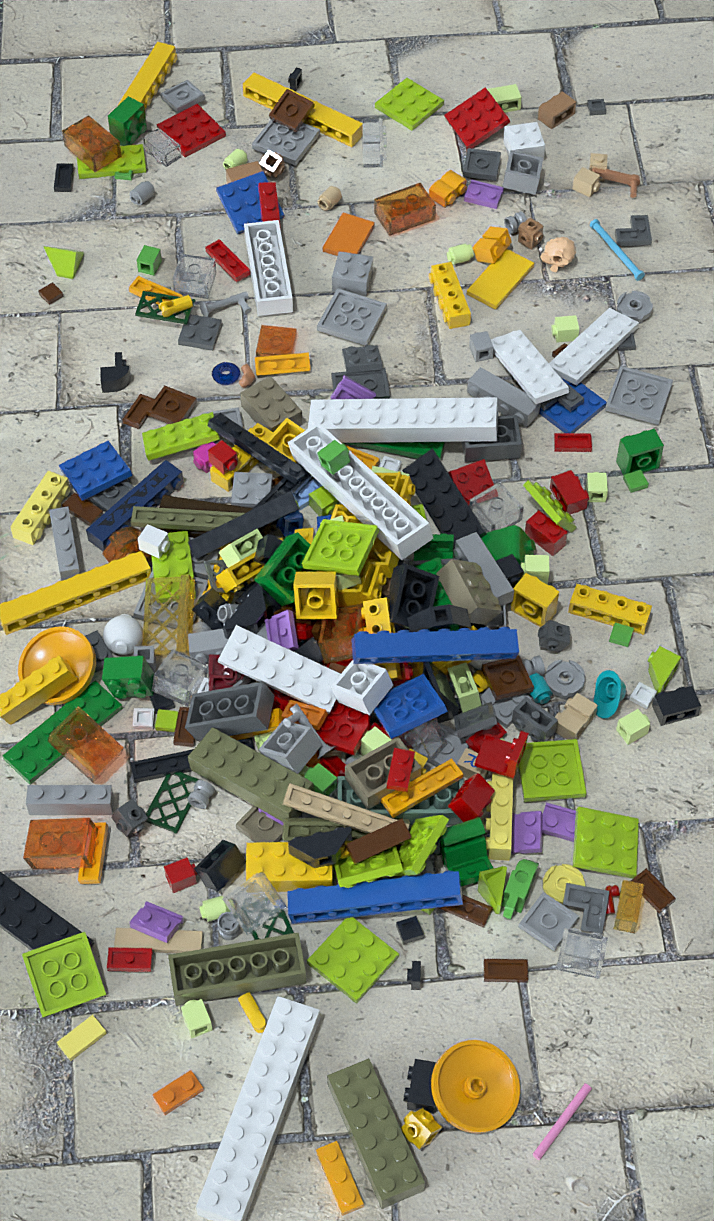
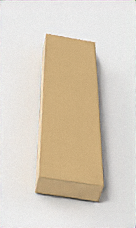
M116 928L114 947L152 948L153 952L182 953L202 949L203 931L177 930L169 942L166 943L132 928Z

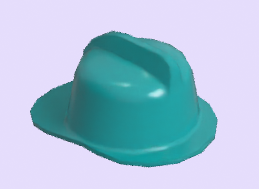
M603 671L596 680L593 702L598 705L596 715L603 719L614 715L619 703L626 696V685L614 671Z

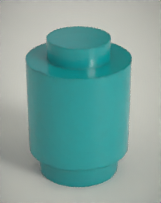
M539 673L530 675L529 677L534 685L533 692L529 693L534 702L540 704L547 703L553 693L545 678Z

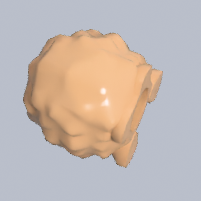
M567 237L551 239L547 242L544 253L541 254V260L552 265L550 267L552 272H557L559 267L568 265L574 259L576 254L574 242Z

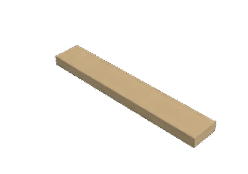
M291 783L288 785L282 804L367 834L397 821ZM405 823L407 829H409L410 824Z

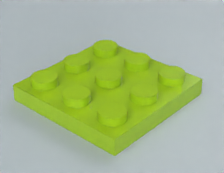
M405 78L375 102L377 110L411 131L444 105L442 98L409 78Z
M323 519L302 562L303 568L325 572L336 571V573L359 576L379 533L378 526Z
M577 739L531 742L526 744L525 752L519 764L524 802L586 797Z
M578 806L575 817L573 867L632 879L636 877L639 819Z
M444 815L415 820L409 830L412 838L405 841L404 845L398 849L403 871L391 877L417 875L424 870L427 857L435 851L437 846L435 843L447 829L448 818Z
M396 846L355 865L351 856L343 859L339 858L337 863L334 864L340 888L353 887L363 881L372 882L382 876H395L403 871Z
M350 917L345 918L307 959V964L357 1004L398 959L399 953L355 918Z
M85 932L22 954L42 1018L106 995Z

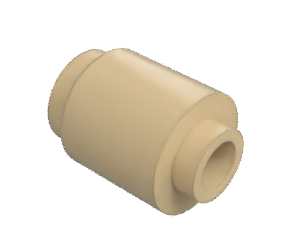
M329 186L319 196L317 201L319 207L325 211L332 209L342 198L340 189Z

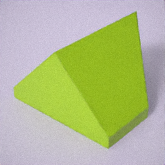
M43 246L58 277L74 279L84 252Z
M506 866L479 873L477 891L487 904L493 907L495 914H500L507 872Z

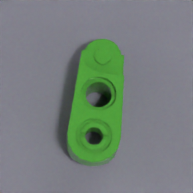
M522 859L518 862L515 870H512L501 904L502 907H505L503 917L511 920L515 911L522 912L534 882L539 863Z

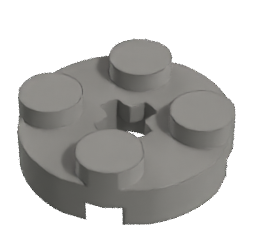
M632 291V293L626 294L627 292L623 293L617 301V312L641 324L652 313L653 304L650 302V297L641 291Z
M557 660L548 666L545 680L554 695L566 700L582 691L585 683V673L583 668L574 661L562 662V660ZM560 676H568L569 679L565 682L561 680Z

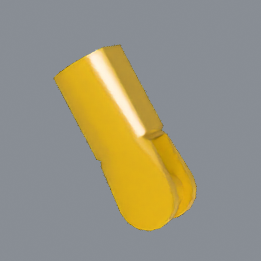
M189 295L159 304V309L164 317H169L177 312L193 307Z
M245 993L238 998V1001L257 1033H263L267 1025L265 1018L251 993Z

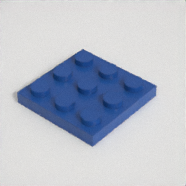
M263 171L216 188V192L237 235L245 232L244 224L262 222L258 184L268 182ZM278 202L279 217L282 219L284 218V213Z
M561 378L584 397V403L570 412L557 401L545 411L540 407L539 414L562 432L575 433L606 407L607 402L581 382L576 386Z
M109 441L101 443L59 465L61 472L68 478L70 485L82 501L133 476L130 468Z
M424 674L389 690L373 710L391 739L448 712L445 704Z

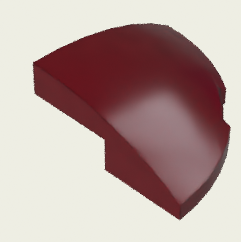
M209 654L208 691L233 687L245 675L218 663L220 655Z

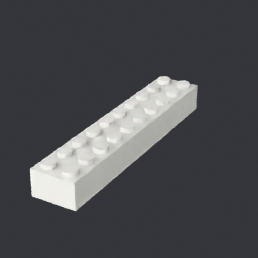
M497 397L311 400L308 429L319 422L341 443L497 441L498 401Z
M319 422L288 442L293 458L363 524L378 526L379 533L377 537L401 560L433 539L429 522L350 450L348 455L351 462L334 475L321 466L317 452L333 440L340 444L342 443Z
M277 996L196 1206L198 1216L213 1221L246 1220L320 1021L319 1009Z

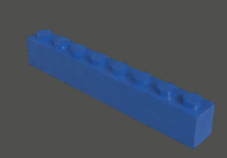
M488 627L478 630L461 628L458 631L440 629L437 632H430L428 629H422L418 632L400 630L397 633L379 631L374 634L361 631L354 634L351 641L353 664L515 659L519 654L517 629H510V627H501L498 630H490Z
M445 871L439 874L425 873L421 876H402L396 879L382 878L379 881H363L349 888H340L339 884H337L336 886H317L310 889L297 888L293 891H287L288 916L292 924L463 905L459 871Z

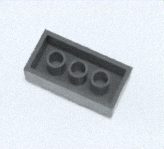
M264 682L192 694L185 729L197 741H201L212 727L228 736L268 730L275 695Z

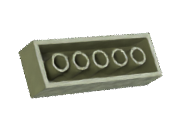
M213 727L188 756L190 768L193 772L282 822L284 818H299L302 814L300 810L282 805L289 783L315 792L313 782Z
M299 933L168 955L176 1006L184 1005L190 1000L202 999V1001L242 995L248 992L254 993L307 983Z
M368 1058L327 1075V1084L381 1209L423 1192L425 1187L424 1179L370 1059Z

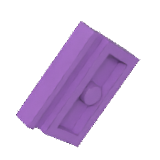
M471 180L465 193L464 201L497 209L504 188Z
M344 375L330 398L373 399L376 393Z
M286 610L272 616L271 619H265L269 641L291 651L299 649L293 611Z
M546 802L543 811V834L574 842L576 811Z
M541 811L520 812V814L512 813V855H515V853L542 852L543 814Z
M146 901L145 906L140 908L131 919L130 928L168 943L179 929L178 926L183 924L184 919L179 914Z

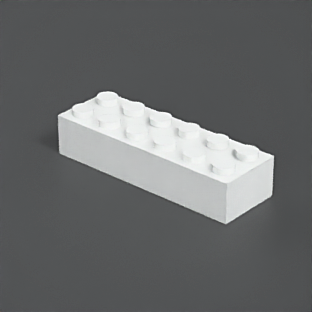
M279 220L244 224L245 242L258 316L293 312V299Z

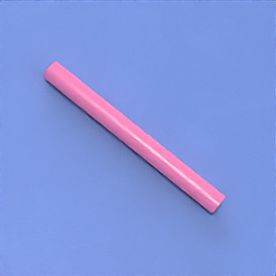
M584 1083L532 1155L537 1160L542 1158L592 1090L588 1084Z

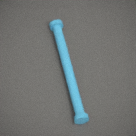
M598 219L591 221L589 226L596 230L634 274V278L637 281L641 280L645 273L636 267L601 227Z

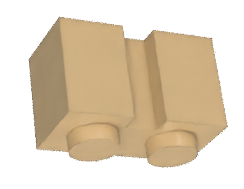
M579 693L573 699L569 698L564 706L566 710H563L562 713L558 712L555 716L558 719L556 733L567 740L578 739L596 716L598 705Z

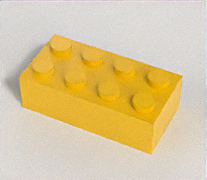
M288 842L246 843L247 893L287 892L297 888L310 889L317 886H332V865L319 868L308 865L289 854Z

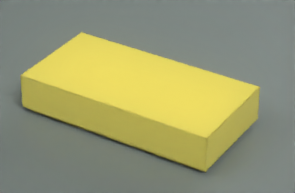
M92 1015L57 1041V1045L67 1058L72 1061L107 1033Z

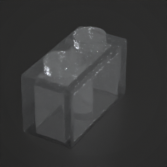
M157 128L143 137L145 152L153 156L158 163L163 164L165 167L181 158L180 145L161 129Z

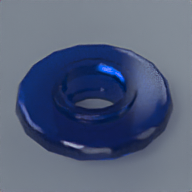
M230 362L219 363L212 370L213 380L221 385L233 384L240 377L238 366ZM224 371L230 372L229 374H222Z

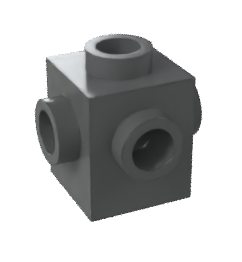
M547 621L538 630L539 646L551 651L561 652L570 644V626L556 621Z
M133 799L117 808L111 817L116 823L117 829L123 832L126 837L132 833L136 835L145 828L144 823L148 819L144 809L139 807Z

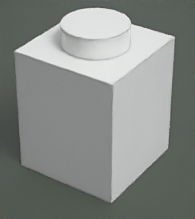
M147 524L138 537L139 550L160 558L163 553L168 551L170 546L168 533Z

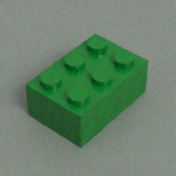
M298 532L284 539L254 578L281 606L295 601L293 584L296 572L317 571L303 568L302 562L311 544Z

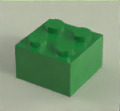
M128 96L108 115L111 141L121 146H128L134 143L141 134L145 133L147 125L143 103Z
M655 428L620 439L616 463L623 476L638 470L645 473L660 467L664 444Z
M144 656L104 658L102 681L114 698H145L146 696H153L155 673Z

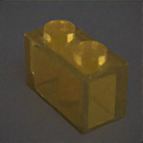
M627 880L622 881L613 929L635 934L644 884Z

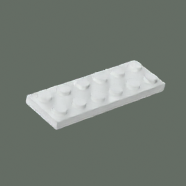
M609 308L549 364L561 378L577 386L622 344L631 333L638 329L639 322Z
M521 330L491 339L494 347L493 353L535 404L569 393V387Z
M235 626L218 659V663L256 681L264 682L265 685L305 704L326 709L327 713L330 714L336 701L331 686L341 675L340 673L242 627Z

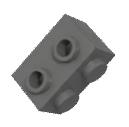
M525 697L513 709L512 715L514 726L519 730L529 733L531 739L536 742L548 741L556 733L558 719L528 697Z

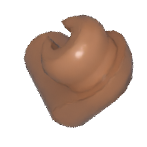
M248 364L241 367L244 375L239 380V384L242 388L250 386L255 380V375Z

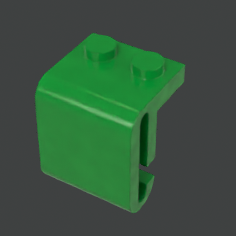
M516 525L487 532V535L481 538L495 561L513 554L521 566V563L525 561V555H534L536 550L534 540L530 539L523 529Z
M432 534L433 539L414 552V561L433 560L438 557L441 559H452L454 535Z
M480 817L449 826L445 833L439 837L443 865L446 871H459L461 886L478 882L480 872L493 869L487 856L486 839L484 835L482 836V834H485V829Z

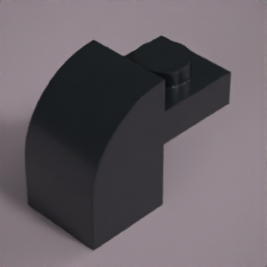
M115 352V366L100 367L102 393L118 392L129 385L131 381L130 365L127 366V360L123 359L122 352Z

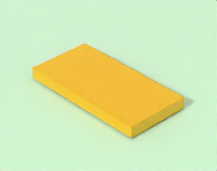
M506 249L494 264L491 263L467 289L466 295L496 310L532 270L534 262Z

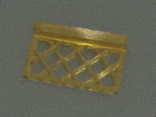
M189 574L181 575V577L146 578L143 646H148L155 639L160 644L155 649V656H190L188 634L193 633L194 612L192 608L194 607L195 579ZM174 582H179V589L173 594L168 588ZM159 583L162 588L154 595L151 592V584ZM167 591L171 597L163 604L158 598ZM176 600L179 603L178 609L172 614L167 607ZM157 601L162 607L153 614L150 611V606ZM166 610L171 616L162 623L157 617ZM175 619L178 625L171 633L166 626ZM156 620L161 626L152 633L149 630V625ZM165 629L170 635L161 643L156 636ZM172 638L177 641L176 650H168L165 647Z

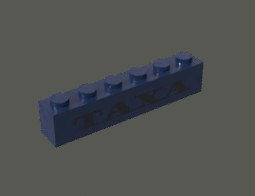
M167 460L162 462L86 529L88 541L104 553L109 548H113L117 541L126 536L133 528L131 526L133 506L156 508L161 503L163 495L170 496L171 493L182 486L184 483L182 471Z

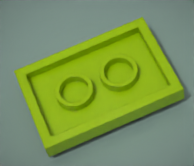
M529 480L523 484L525 489L557 525L570 532L577 528L573 523L575 519L568 512L565 513L562 510L563 505L557 499L553 500L551 498L552 493L548 488L542 487L538 482L533 483Z

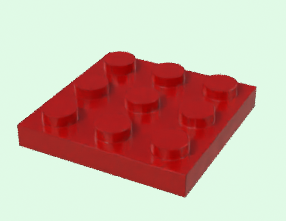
M486 87L444 115L467 149L474 148L511 123L508 116Z
M198 104L156 124L157 130L185 158L226 137V131Z

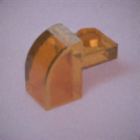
M124 527L109 537L111 543L102 553L109 563L126 557L128 553L138 552V537L142 533L140 529Z

